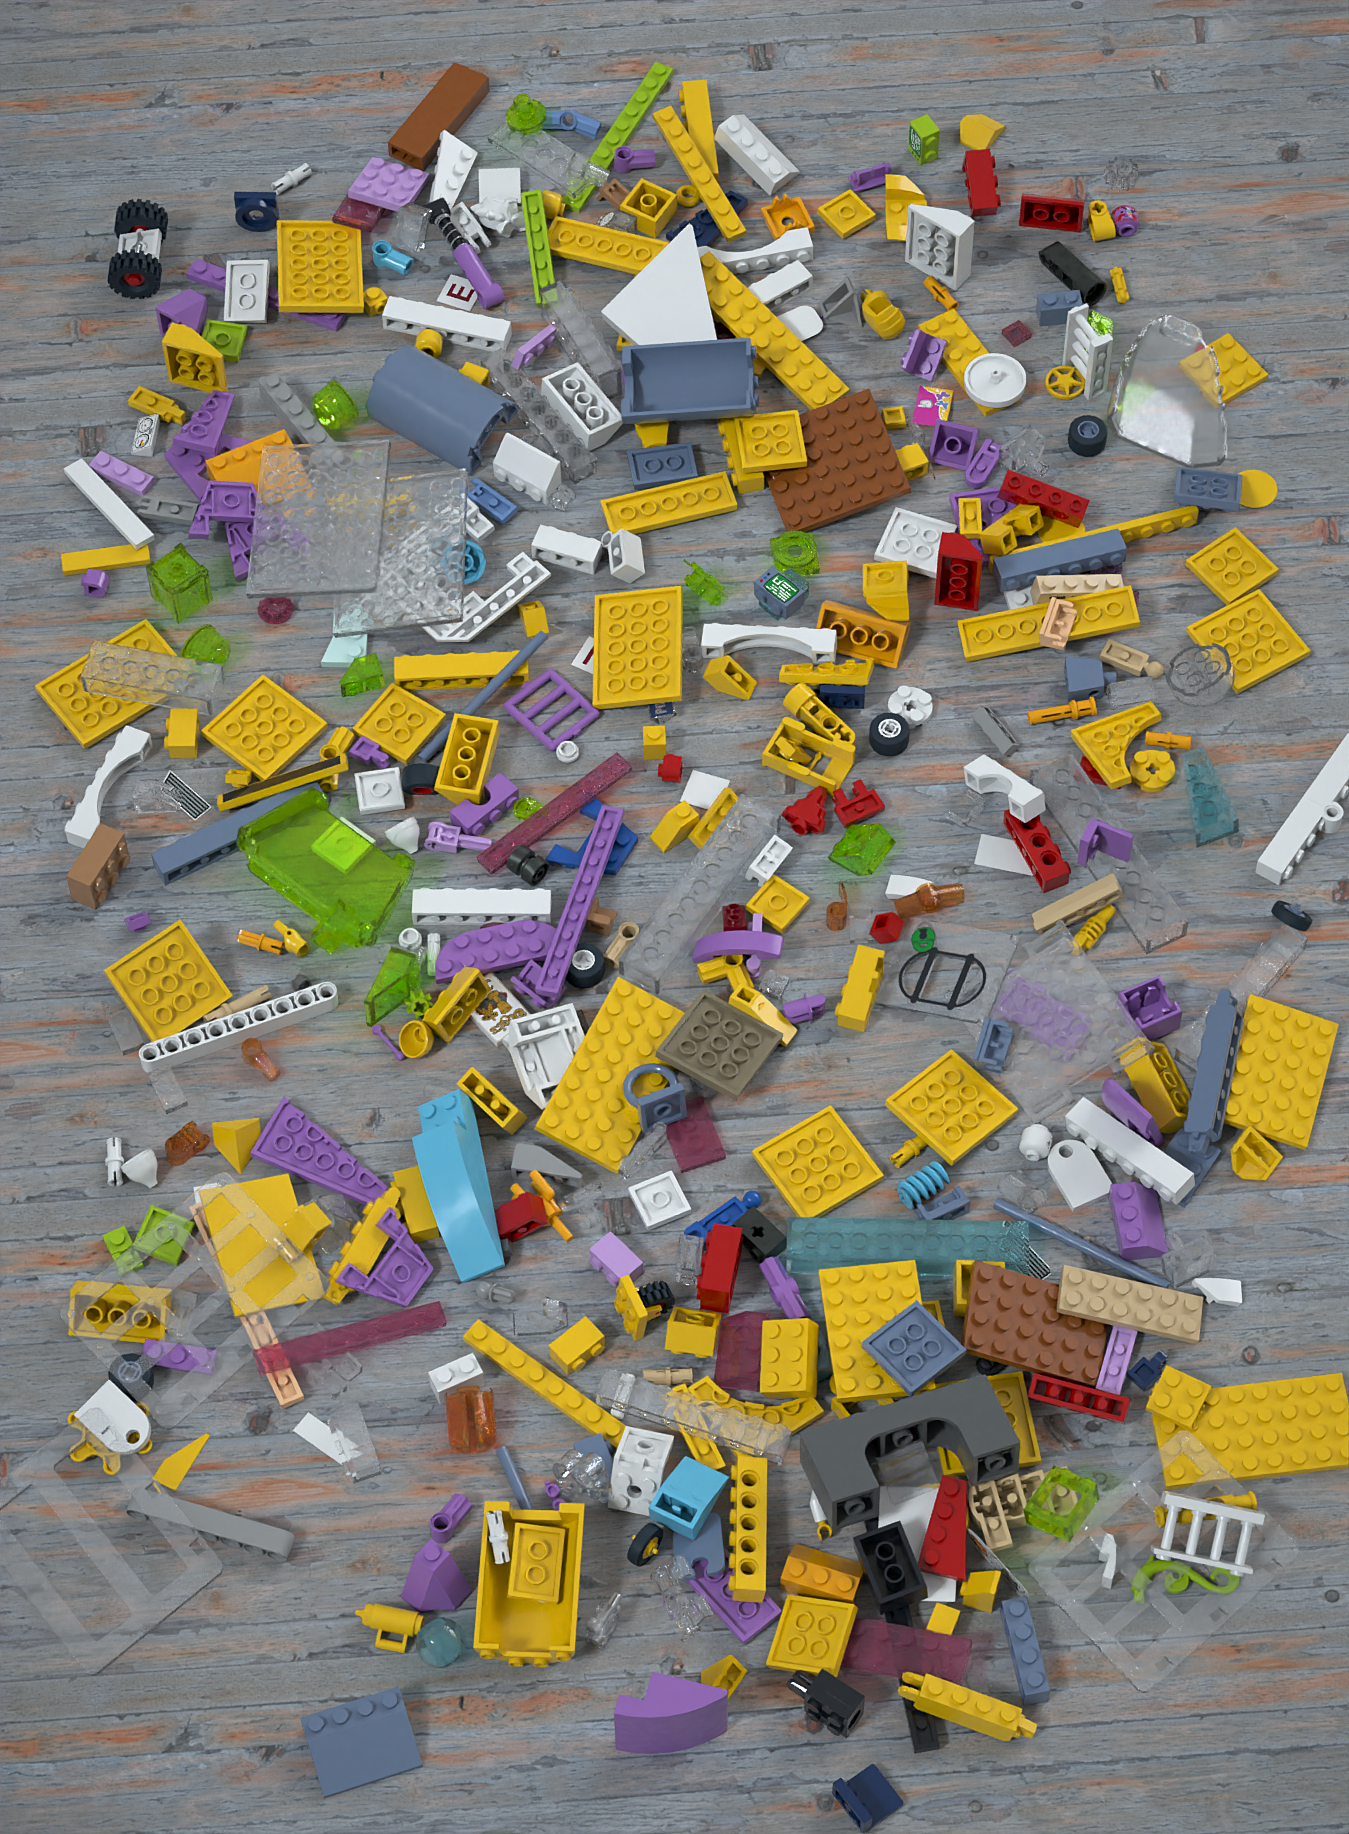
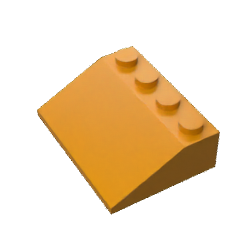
M285 429L205 461L210 481L253 483L261 504L268 508L313 491L295 447Z

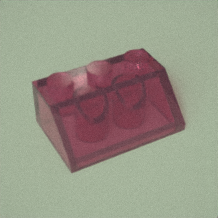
M744 1311L722 1319L714 1383L718 1387L760 1392L762 1323L765 1320H770L771 1313Z

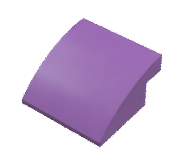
M652 1672L645 1700L619 1694L614 1711L616 1750L642 1754L670 1753L704 1744L724 1734L728 1728V1690Z

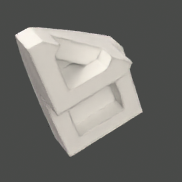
M1195 1278L1192 1281L1194 1288L1198 1287L1206 1295L1207 1298L1205 1300L1209 1304L1213 1300L1216 1303L1236 1307L1242 1303L1241 1281L1221 1278Z

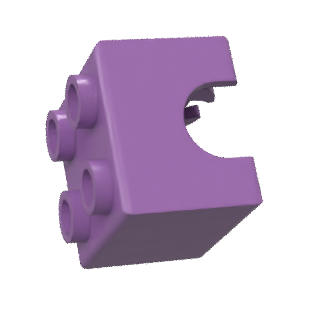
M1160 975L1118 993L1116 1011L1134 1040L1139 1038L1152 1041L1180 1028L1182 1010L1176 1001L1173 1002V1005L1169 1001L1165 990L1166 985Z

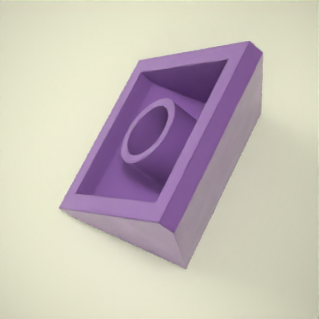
M937 419L928 461L967 470L974 459L978 447L979 429Z

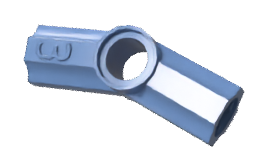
M576 109L539 111L538 116L540 129L572 130L592 139L597 138L602 124L598 120L580 114ZM567 114L574 118V124H569L566 121Z

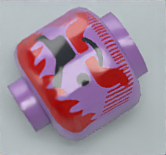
M1121 205L1112 211L1111 219L1114 222L1116 234L1128 237L1138 230L1139 220L1137 210L1134 207Z

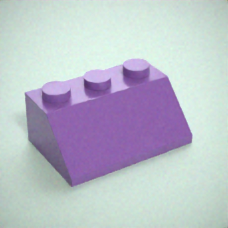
M1136 1182L1110 1184L1108 1199L1120 1258L1129 1261L1168 1256L1169 1252L1156 1190Z

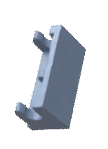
M988 1017L985 1018L973 1056L976 1069L1002 1073L1014 1033L1013 1029L1008 1028L1009 1023Z
M959 1186L954 1187L955 1190L932 1202L925 1205L921 1203L916 1205L914 1212L926 1232L969 1213L970 1201Z

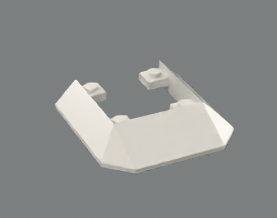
M463 495L382 559L380 589L437 642H469L548 579L551 573L537 560L532 561L522 552L506 565L507 570L515 577L486 601L482 600L474 591L458 604L448 597L432 582L435 577L443 572L441 561L437 557L443 553L448 545L458 541L467 533L479 543L495 530L494 525L479 512V507L467 496Z

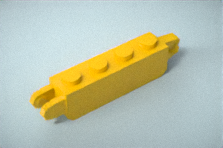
M391 1187L373 1202L368 1201L362 1211L365 1214L362 1221L358 1220L351 1230V1233L354 1235L350 1242L346 1241L339 1251L342 1256L338 1262L335 1260L329 1268L328 1273L330 1277L327 1282L330 1284L324 1298L332 1304L338 1305L346 1294L356 1291L335 1282L348 1263H351L366 1276L389 1238L386 1233L375 1225L389 1207L395 1211V1216L398 1220L401 1217L399 1209L395 1207L401 1195L398 1188Z
M907 1671L902 1675L903 1681L918 1687V1690L902 1685L898 1689V1695L914 1701L913 1706L918 1710L1002 1741H1010L1012 1737L1019 1738L1020 1736L1031 1739L1035 1734L1037 1724L1025 1719V1715L1021 1714L1022 1708L927 1673L924 1677Z

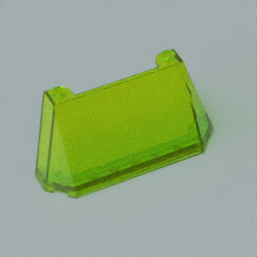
M313 786L250 823L241 826L238 829L236 846L240 852L244 851L249 861L246 865L253 875L351 948H358L361 945L369 947L376 944L413 877L416 863L411 856L401 852L397 853L393 859L329 812V802L326 794L318 791Z

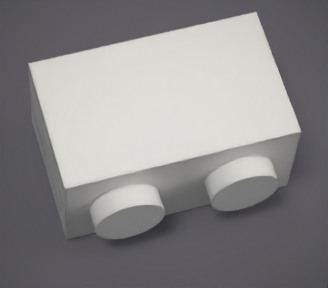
M473 1353L428 1372L430 1386L439 1404L484 1386L483 1371Z

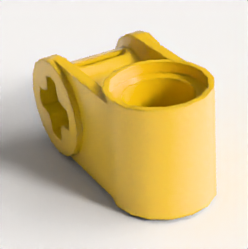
M1100 200L1091 202L1088 207L1087 223L1093 241L1115 238V225L1110 217L1107 205Z

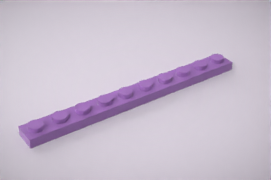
M602 805L535 987V992L538 995L559 998L624 818V809Z

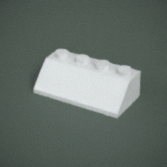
M732 115L718 126L714 139L770 196L800 173L745 115Z
M578 362L542 378V398L587 452L604 445L623 424L620 412Z

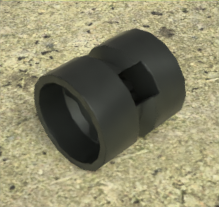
M524 844L518 846L511 853L506 864V868L517 876L521 875V879L531 886L539 884L546 876L550 867L548 861L539 855L535 856V852Z

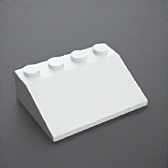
M910 204L907 216L905 261L956 291L971 274L975 221L956 210Z

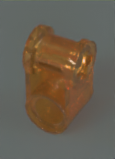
M194 1121L188 1122L181 1130L166 1140L167 1161L174 1166L184 1164L209 1144L210 1136L203 1134L197 1128V1124Z

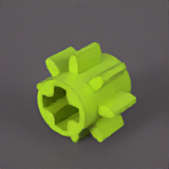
M422 988L419 989V992L413 993V991H410L409 999H404L405 1004L408 1005L406 1008L407 1014L413 1012L416 1019L424 1015L429 1008L433 1007V1003L428 1002L432 999L431 994L424 995Z

